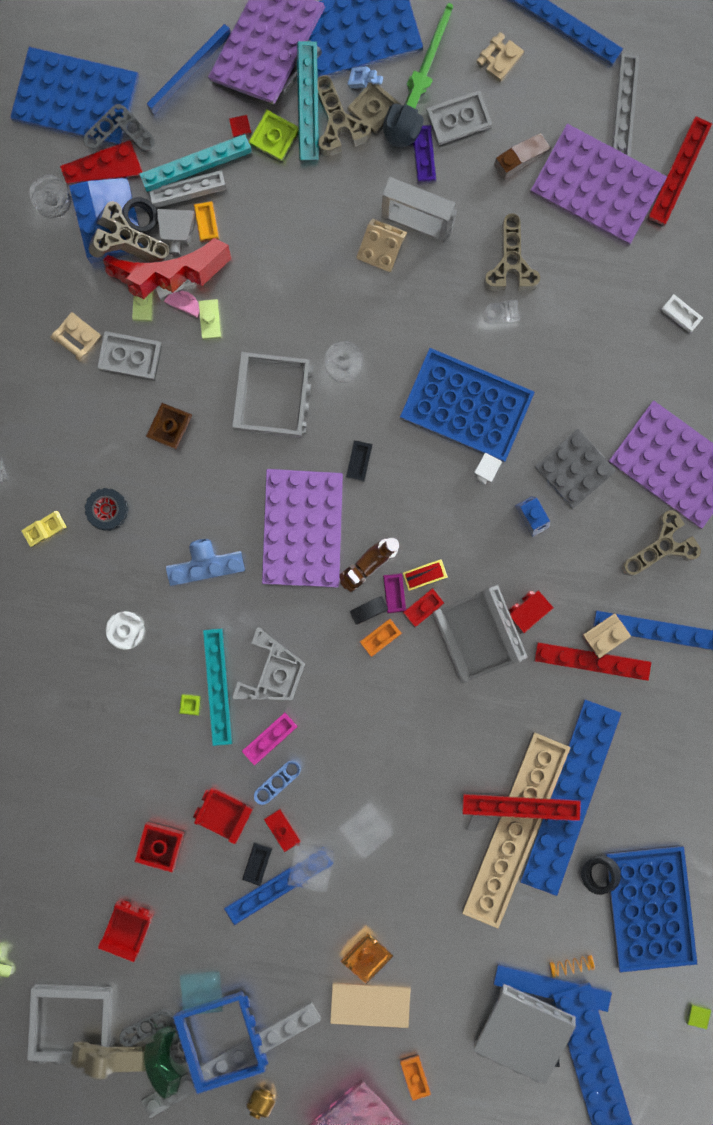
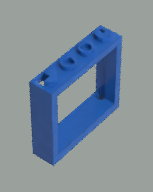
M243 991L177 1012L173 1017L197 1094L266 1071L268 1059L265 1053L262 1054L260 1048L262 1040L260 1034L255 1032V1017L249 1013L250 1001L248 996H244ZM238 1001L258 1064L205 1081L186 1017Z

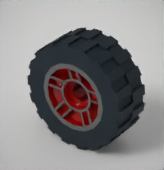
M111 488L97 489L96 492H92L91 496L87 498L84 512L92 526L103 531H113V529H118L120 525L125 523V519L128 517L127 513L129 512L128 503L118 491ZM109 506L110 511L105 513L103 508Z

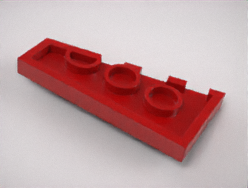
M131 140L60 166L67 185L95 180L140 177V173H143Z

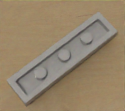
M221 170L168 184L149 191L152 204H154L155 208L223 191L227 188Z

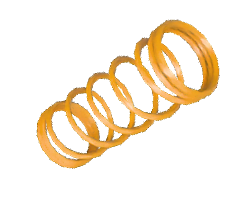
M588 955L587 957L588 964L583 956L581 957L580 965L577 959L574 958L573 969L569 960L567 959L565 961V970L560 961H558L557 963V971L554 962H550V970L552 977L554 978L556 977V975L557 977H559V962L563 968L565 975H567V961L570 965L572 973H575L574 960H576L580 972L582 973V958L586 963L588 971H590V967L592 971L595 970L592 955Z

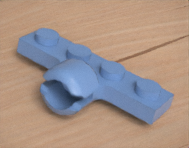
M200 539L190 543L189 549L192 558L190 561L166 566L170 586L245 571L241 551L215 555L212 542L209 539Z

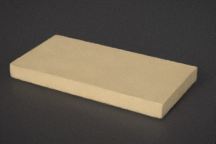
M333 983L330 1024L408 1028L410 987Z

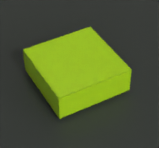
M181 694L179 714L199 716L201 696Z
M691 1004L687 1024L707 1030L712 1010Z

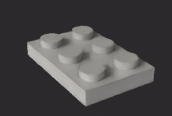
M480 90L426 109L439 145L492 127V122Z
M105 331L97 368L98 370L154 380L162 343Z

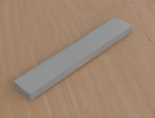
M621 53L612 148L631 157L640 55Z

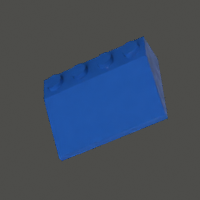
M128 178L86 181L70 185L86 257L90 264L102 262L107 255L114 258L130 255V253L120 249L107 252L104 256L97 258L89 252V244L97 229L112 234L108 228L97 224L100 213L106 204L114 201L123 208L127 201L132 199ZM132 207L129 210L128 217L133 224L139 226L135 207ZM120 235L123 240H126L125 236ZM138 243L139 247L144 248L141 243Z

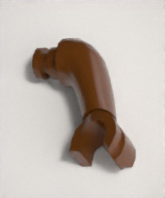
M389 538L375 543L355 563L356 567L351 564L339 574L340 584L343 588L348 589L350 592L355 591L366 581L364 577H369L381 565L394 558L399 549L398 540Z

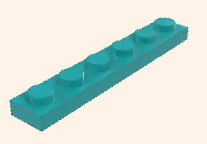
M298 41L299 160H319L317 42Z
M243 134L140 173V177L146 192L252 153L251 146L246 135Z
M223 629L203 630L213 746L229 745L233 743Z

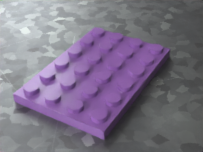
M248 0L208 76L209 80L275 104L297 62V42L308 41L325 9L324 4L316 0Z
M567 124L530 192L630 245L667 176Z
M653 400L608 462L699 529H702L713 515V443Z
M266 469L262 584L339 587L343 473Z

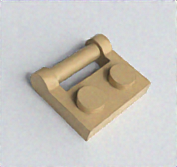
M73 312L69 314L50 337L54 342H59L74 354L79 362L84 360L102 338L97 331ZM67 332L81 343L84 348L79 350L62 335Z

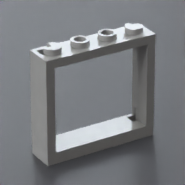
M390 177L382 195L381 218L444 242L446 236L450 238L454 228L457 210H454L456 203Z
M241 352L233 430L302 438V433H306L307 422H304V414H308L309 410L306 396H310L311 384H308V379L313 375V366L310 365V360ZM250 362L303 368L296 430L242 424Z
M34 985L31 988L28 1061H33L34 1064H44L45 1061L53 1062L55 1065H63L65 1062H71L72 1053L36 1052L38 997L103 999L101 1046L110 1047L113 988Z

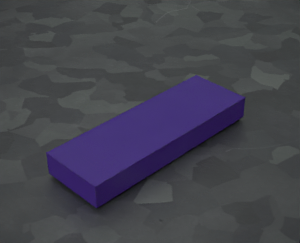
M423 125L419 136L413 143L417 184L436 182L431 125Z

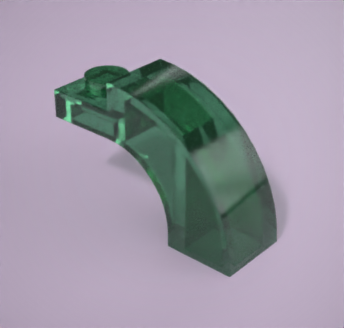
M171 1026L157 1031L154 1041L146 1044L144 1053L148 1079L155 1091L163 1099L177 1094L182 1076L174 1070L170 1062L169 1051L175 1029Z

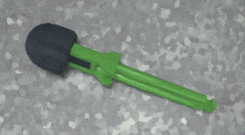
M448 3L443 10L419 72L414 70L412 76L407 81L409 94L403 106L393 104L387 111L383 123V132L386 141L393 146H409L419 136L424 119L415 108L420 95L424 94L432 83L433 79L427 77V74L453 9V4Z

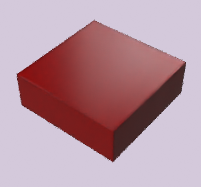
M247 114L229 118L233 138L243 134L246 136L252 134Z

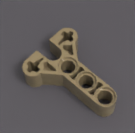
M325 75L318 78V98L328 121L325 133L319 139L320 153L328 157L342 152V145L338 137L341 133H347L350 136L354 147L369 141L371 137L370 124L364 120L359 121L345 113L331 78ZM325 84L328 85L329 88L326 90H322L320 86ZM331 101L336 103L333 107H329L326 104ZM335 119H341L343 122L341 124H335L333 121Z
M114 201L106 204L97 224L108 228L112 234L97 229L89 244L90 254L97 258L104 256L107 252L121 249L153 263L163 262L169 254V248L165 243L132 229L122 215L121 206ZM120 235L125 236L126 240H123ZM138 243H141L144 248L139 247ZM155 250L159 251L161 256L157 255Z
M514 213L506 215L502 224V259L493 270L487 272L484 279V286L490 291H505L506 275L509 273L517 276L518 291L534 290L540 282L538 271L531 269L521 257V221L519 216ZM513 221L516 226L511 228L506 222ZM507 240H514L516 245L509 246ZM508 258H513V259H515V260H516V264H515V265H510V264H508L507 259H508ZM491 277H494L495 283H492ZM529 277H532L533 283H530Z
M669 510L660 515V527L655 541L623 562L622 570L625 575L633 576L639 574L665 556L682 557L686 561L697 559L700 556L701 548L693 536L681 543L674 541L673 533L685 525L676 511ZM671 516L673 520L667 523L666 519ZM661 541L668 544L667 551L661 550ZM692 548L694 551L691 555H688L687 552ZM646 551L652 554V560L650 562L644 559V553ZM629 562L636 564L635 572L629 571Z
M74 1042L70 1064L76 1068H84L83 1073L95 1079H105L112 1072L149 1071L152 1049L147 1047H104L86 1042Z

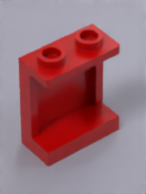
M212 787L210 791H205L201 799L204 803L201 808L198 807L193 815V818H195L194 824L201 825L225 837L229 842L236 844L254 807Z
M117 901L98 949L135 962L154 915L150 914V910L139 907L137 909L132 907V903L128 901Z

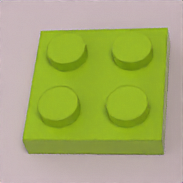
M266 110L249 140V144L282 162L298 135V126Z

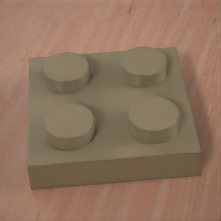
M369 83L348 106V111L360 121H367L371 126V130L377 134L383 127L389 107L393 104H401L379 85Z

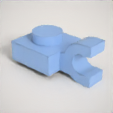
M355 67L351 70L347 85L351 89L366 88L368 82L381 85L383 77L376 76L377 71L370 70L368 67Z

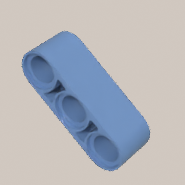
M294 760L286 762L255 791L254 800L260 805L269 803L300 774V764ZM290 764H294L297 767V773L294 775L287 772V766ZM275 777H279L283 781V785L279 788L272 784V780ZM261 790L266 791L268 799L260 800L258 792Z

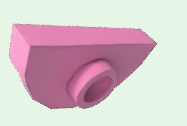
M174 292L171 295L169 294L163 301L193 317H199V303L189 292Z

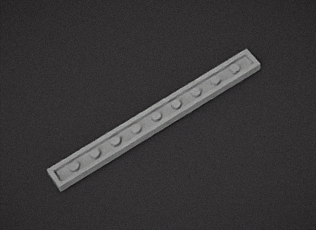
M312 1002L256 1033L260 1034L262 1046H260L262 1054L321 1021ZM250 1037L200 1065L204 1080L230 1073L255 1059L256 1056ZM186 1073L141 1099V1103L149 1118L196 1093L191 1073Z

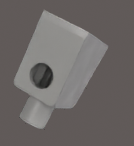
M158 209L161 241L169 245V254L180 255V246L190 244L196 218L195 213L188 210Z

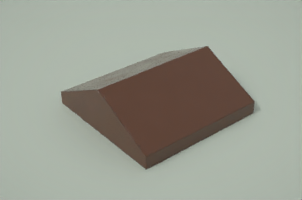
M161 403L146 437L164 446L177 449L192 414Z

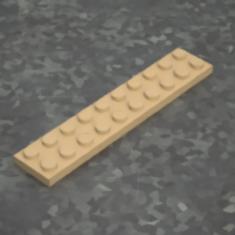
M533 733L509 797L550 799L571 747ZM500 816L462 914L499 929L542 819Z

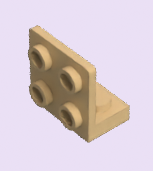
M372 218L368 223L356 258L391 272L407 232Z

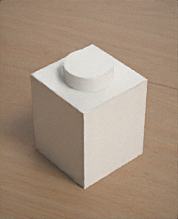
M485 453L473 474L476 476L475 480L485 485L486 483L490 484L502 461Z

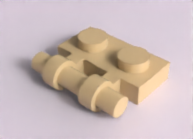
M501 32L490 40V45L486 50L483 49L481 51L480 57L476 61L480 66L487 62L489 66L486 72L499 82L505 78L524 54V50L511 40L504 45L502 40L505 38V35ZM497 49L499 54L494 58L491 54Z

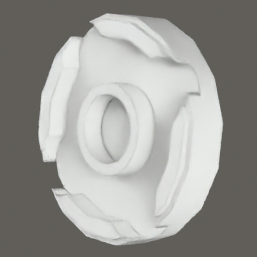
M126 611L113 615L107 622L105 629L110 644L123 650L132 649L139 645L145 632L144 624L140 617Z

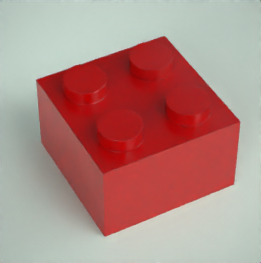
M539 590L535 592L529 591L521 598L523 600L521 604L516 603L508 609L515 628L520 634L528 631L554 608Z
M147 822L143 829L134 862L173 872L177 864L185 832Z

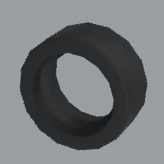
M134 197L128 200L122 208V215L129 226L143 234L150 233L157 223V209L148 199ZM132 207H140L147 212L150 220L146 226L140 227L131 222L128 213Z
M380 596L352 609L350 614L355 624L358 625L387 611L388 607L383 597Z
M598 856L588 860L583 865L581 879L584 886L590 892L603 895L618 887L621 880V871L613 859L607 856ZM603 864L609 870L611 881L607 886L601 887L593 880L592 868L594 865Z

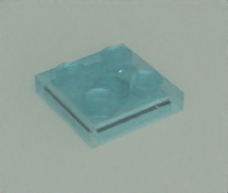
M220 971L180 976L183 1010L222 998ZM223 1006L199 1014L223 1012Z

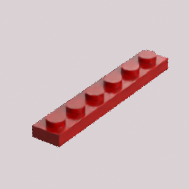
M697 116L694 117L648 219L663 226L667 224L713 123Z
M539 642L536 645L534 658L535 662L649 681L652 664L649 661L609 654L598 658L591 651Z
M463 794L462 814L580 821L581 801Z

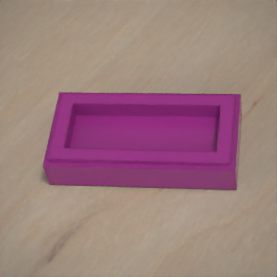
M402 573L383 575L386 605L388 607L387 614L405 611L406 603Z

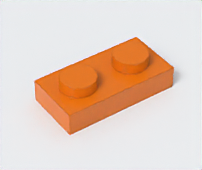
M389 619L361 640L360 643L372 657L402 633L393 621Z
M419 1055L401 1060V1067L412 1101L431 1095Z

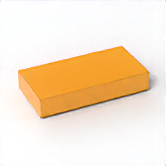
M213 202L194 204L200 242L211 241L213 238L218 240L219 235Z

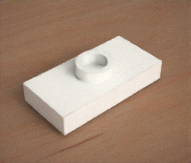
M674 294L661 309L662 312L689 333L703 319L701 315Z

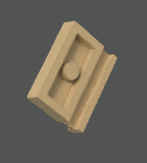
M614 613L583 634V637H585L596 656L600 658L630 638L631 635L616 613Z

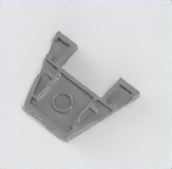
M257 627L251 644L268 649L270 653L257 688L237 682L232 698L293 700L305 663L261 628Z

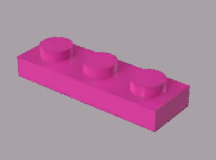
M285 712L242 752L255 766L298 726Z

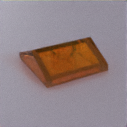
M367 933L342 958L341 963L367 984L388 963L393 954L378 939Z

